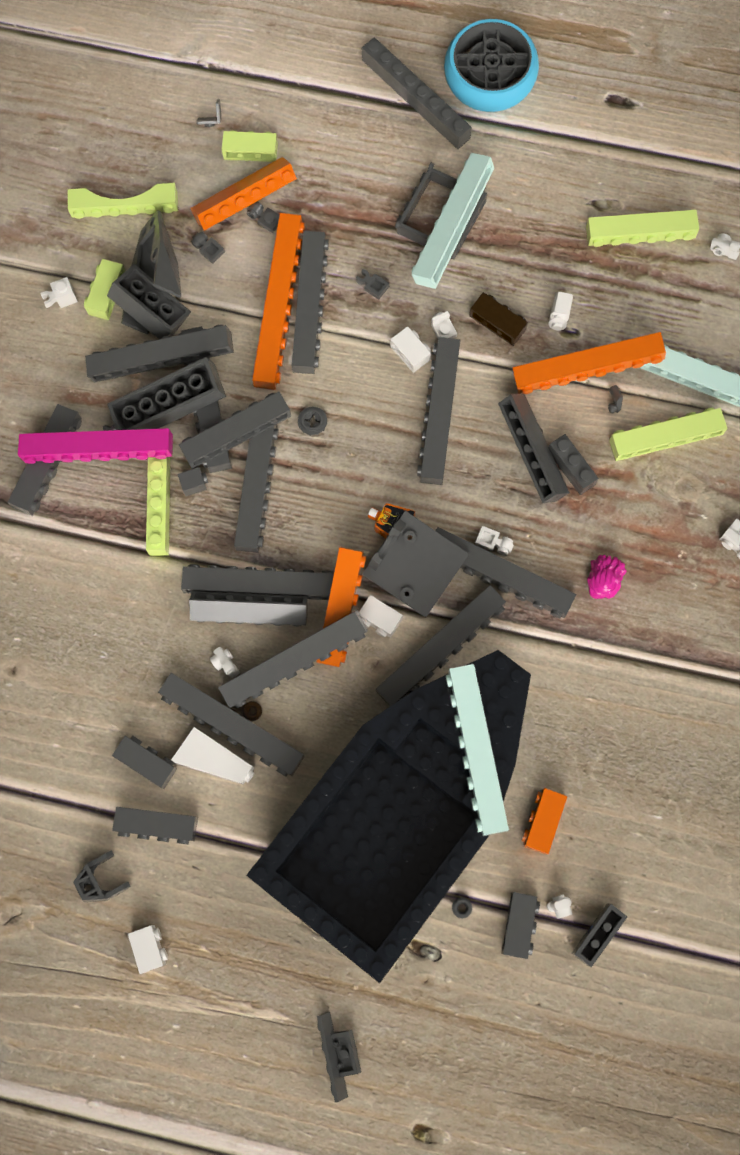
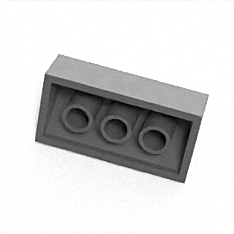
M135 264L113 282L107 294V297L159 340L165 336H173L191 313L188 308L170 293L154 287L153 279Z

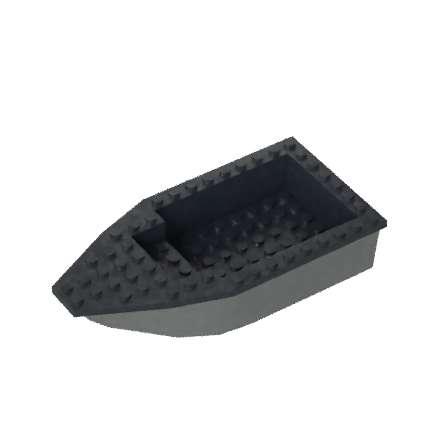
M496 650L467 665L474 664L504 802L516 765L531 674L501 651ZM446 675L417 688L363 724L246 875L378 983H381L489 837V835L482 836V832L477 831L475 820L479 819L478 812L473 811L471 798H474L473 789L469 790L467 777H470L469 769H465L462 757L466 756L464 748H460L458 736H461L460 727L456 728L454 716L457 715L456 707L452 708L450 695H453L452 687L447 686Z

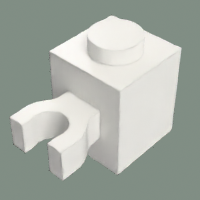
M67 277L50 283L51 292L44 291L40 293L43 299L49 297L48 301H44L46 308L52 306L55 302H58L61 308L78 302Z

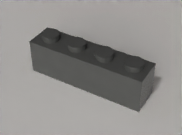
M116 807L112 831L118 832L117 836L130 837V834H138V839L149 840L150 836L157 837V841L169 842L170 838L177 839L178 844L189 845V841L195 842L198 817Z

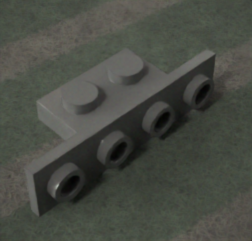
M327 1012L317 1016V1027L321 1034L322 1050L325 1053L327 1063L326 1070L331 1082V1093L336 1103L348 1097L344 1076L361 1073V1067L353 1030L335 1033L331 1014Z

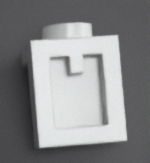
M448 311L444 313L439 312L432 318L431 326L437 338L453 339L457 337V332L449 319L450 314Z

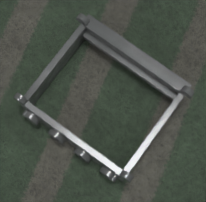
M432 162L429 164L428 171L422 174L420 185L414 188L411 201L406 202L404 213L402 216L399 215L395 224L397 234L423 246L427 243L428 235L407 226L406 223L430 181L451 190L454 189L457 183L456 178L434 169L435 164ZM483 191L451 259L455 260L486 204V192Z

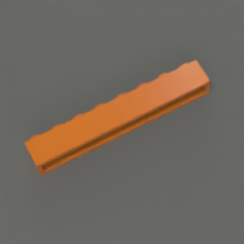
M661 332L512 368L518 394H530L533 390H547L554 385L564 386L571 381H585L588 377L592 376L602 377L613 371L619 373L630 367L640 368L647 363L657 364L665 359L666 351Z

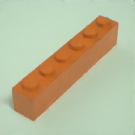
M281 157L190 209L199 226L205 231L297 178L291 163Z
M339 547L323 628L352 613L353 606H357L359 595L356 594V589L361 586L362 575H359L360 569L365 567L366 556H363L364 551ZM336 649L330 652L331 657L322 662L320 658L316 661L317 663L340 667L341 663L346 661L347 652L344 649L338 652Z

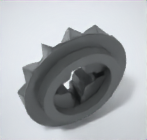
M308 407L301 411L298 416V426L303 433L310 436L319 435L320 432L325 430L327 416L322 409ZM314 415L315 421L318 423H314V426L311 428L310 422L307 421H311Z

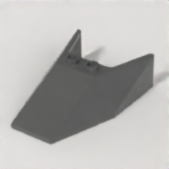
M157 210L140 232L131 266L135 264L152 278L154 287L180 298L182 295L178 261L161 211ZM123 310L121 324L147 335L150 331Z

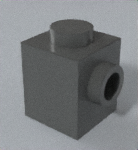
M199 467L178 474L185 496L207 490L206 483L209 482L206 473H202Z

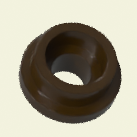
M250 701L244 705L243 715L249 721H256L262 715V707L259 703ZM251 708L256 709L254 715L249 714Z

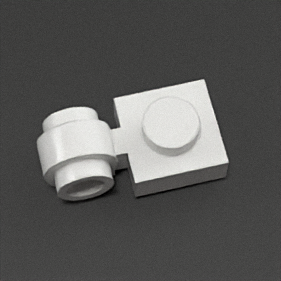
M482 526L475 545L492 552L494 547L497 546V552L505 556L511 553L514 546L512 539L508 537L498 539L500 532Z

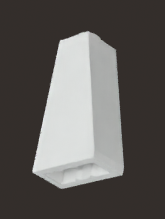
M195 727L171 759L178 765L242 785L245 782L248 783L254 776L253 766Z

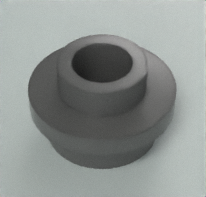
M458 898L452 904V911L458 918H467L472 912V904L466 898ZM460 904H464L466 906V910L464 912H460L458 910V906Z

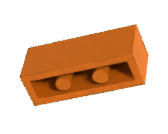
M546 788L542 789V792L538 791L535 798V803H537L536 810L531 811L528 822H531L529 830L525 829L522 841L525 842L524 847L545 855L549 854L568 796Z

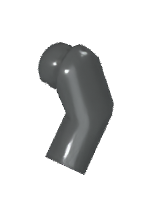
M614 385L609 388L613 397V403L608 405L610 413L620 412L623 402V396L618 386Z

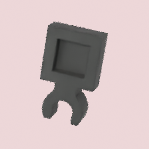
M362 269V275L365 278L356 277V282L360 285H365L364 290L378 300L390 287L389 282L377 274H374L373 277L369 276V272L365 269Z

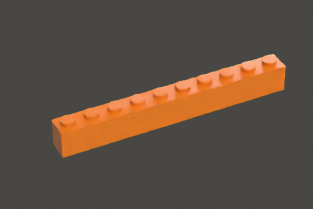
M280 213L252 379L254 387L276 390L277 384H280L281 381L279 367H282L284 362L282 349H286V339L284 336L289 330L287 317L291 316L292 312L290 299H294V288L292 286L297 280L295 267L299 266L300 255H298V250L302 249V239H300V236L305 230V223L302 222L301 215Z

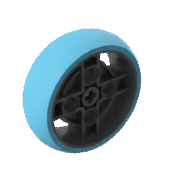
M485 19L466 26L454 37L446 52L444 70L450 89L462 103L479 111L497 112L517 105L530 93L538 76L539 60L534 43L521 28L508 21ZM473 47L470 50L469 54H463L465 51ZM514 77H521L516 83L508 86Z

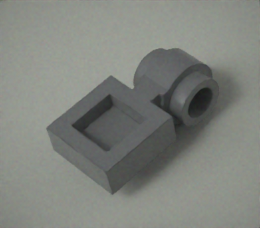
M259 202L251 204L247 208L248 216L252 219L258 218V225L273 233L278 227L279 214L268 207L263 212L264 207Z
M202 231L200 233L197 232L192 237L191 243L193 246L199 249L200 253L212 264L225 253V249L212 237L208 240V237Z

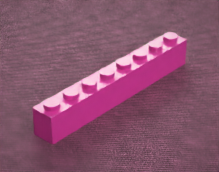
M169 428L19 434L18 456L28 464H34L36 461L53 463L54 461L73 462V460L90 462L92 459H99L101 461H109L110 459L125 461L129 460V458L146 460L149 457L166 459L173 455V434Z

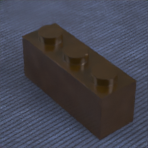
M484 292L470 308L469 316L512 346L517 343L527 329L528 322L523 316L516 315L508 306L500 304L492 295H487Z

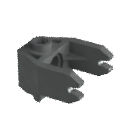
M112 850L87 863L73 881L83 902L108 901L131 887L129 882H126L111 891L101 890L93 875L98 865L114 857ZM89 884H90V885H91V889L88 890V891H86V890H85L86 885H89Z

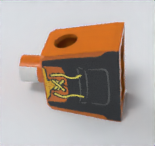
M386 503L382 511L372 507L368 518L376 521L374 531L386 539L393 526L405 511L415 516L416 511Z

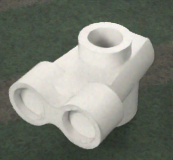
M721 233L717 238H713L710 250L717 256L726 255L728 258L737 260L740 252V242L734 241L729 235Z
M221 647L216 648L213 651L215 655L210 658L214 667L218 671L223 668L225 673L231 678L239 675L240 671L231 661L233 656L228 649L224 650Z
M564 894L553 897V901L547 903L548 911L555 912L557 919L572 915L570 908L571 900L565 897Z

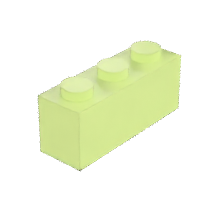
M223 131L222 154L224 160L276 161L278 148L276 133Z
M105 259L101 260L100 265L96 268L95 280L90 284L89 296L84 300V307L88 315L105 320L110 319L115 302L107 297V294L113 282L126 272L123 264Z

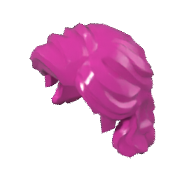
M604 554L599 555L596 560H591V572L587 578V584L592 598L602 599L606 597L610 599L617 594L621 588L623 576L627 572L625 564L621 563L620 559L618 560L617 557H613L611 560L610 555L606 557Z

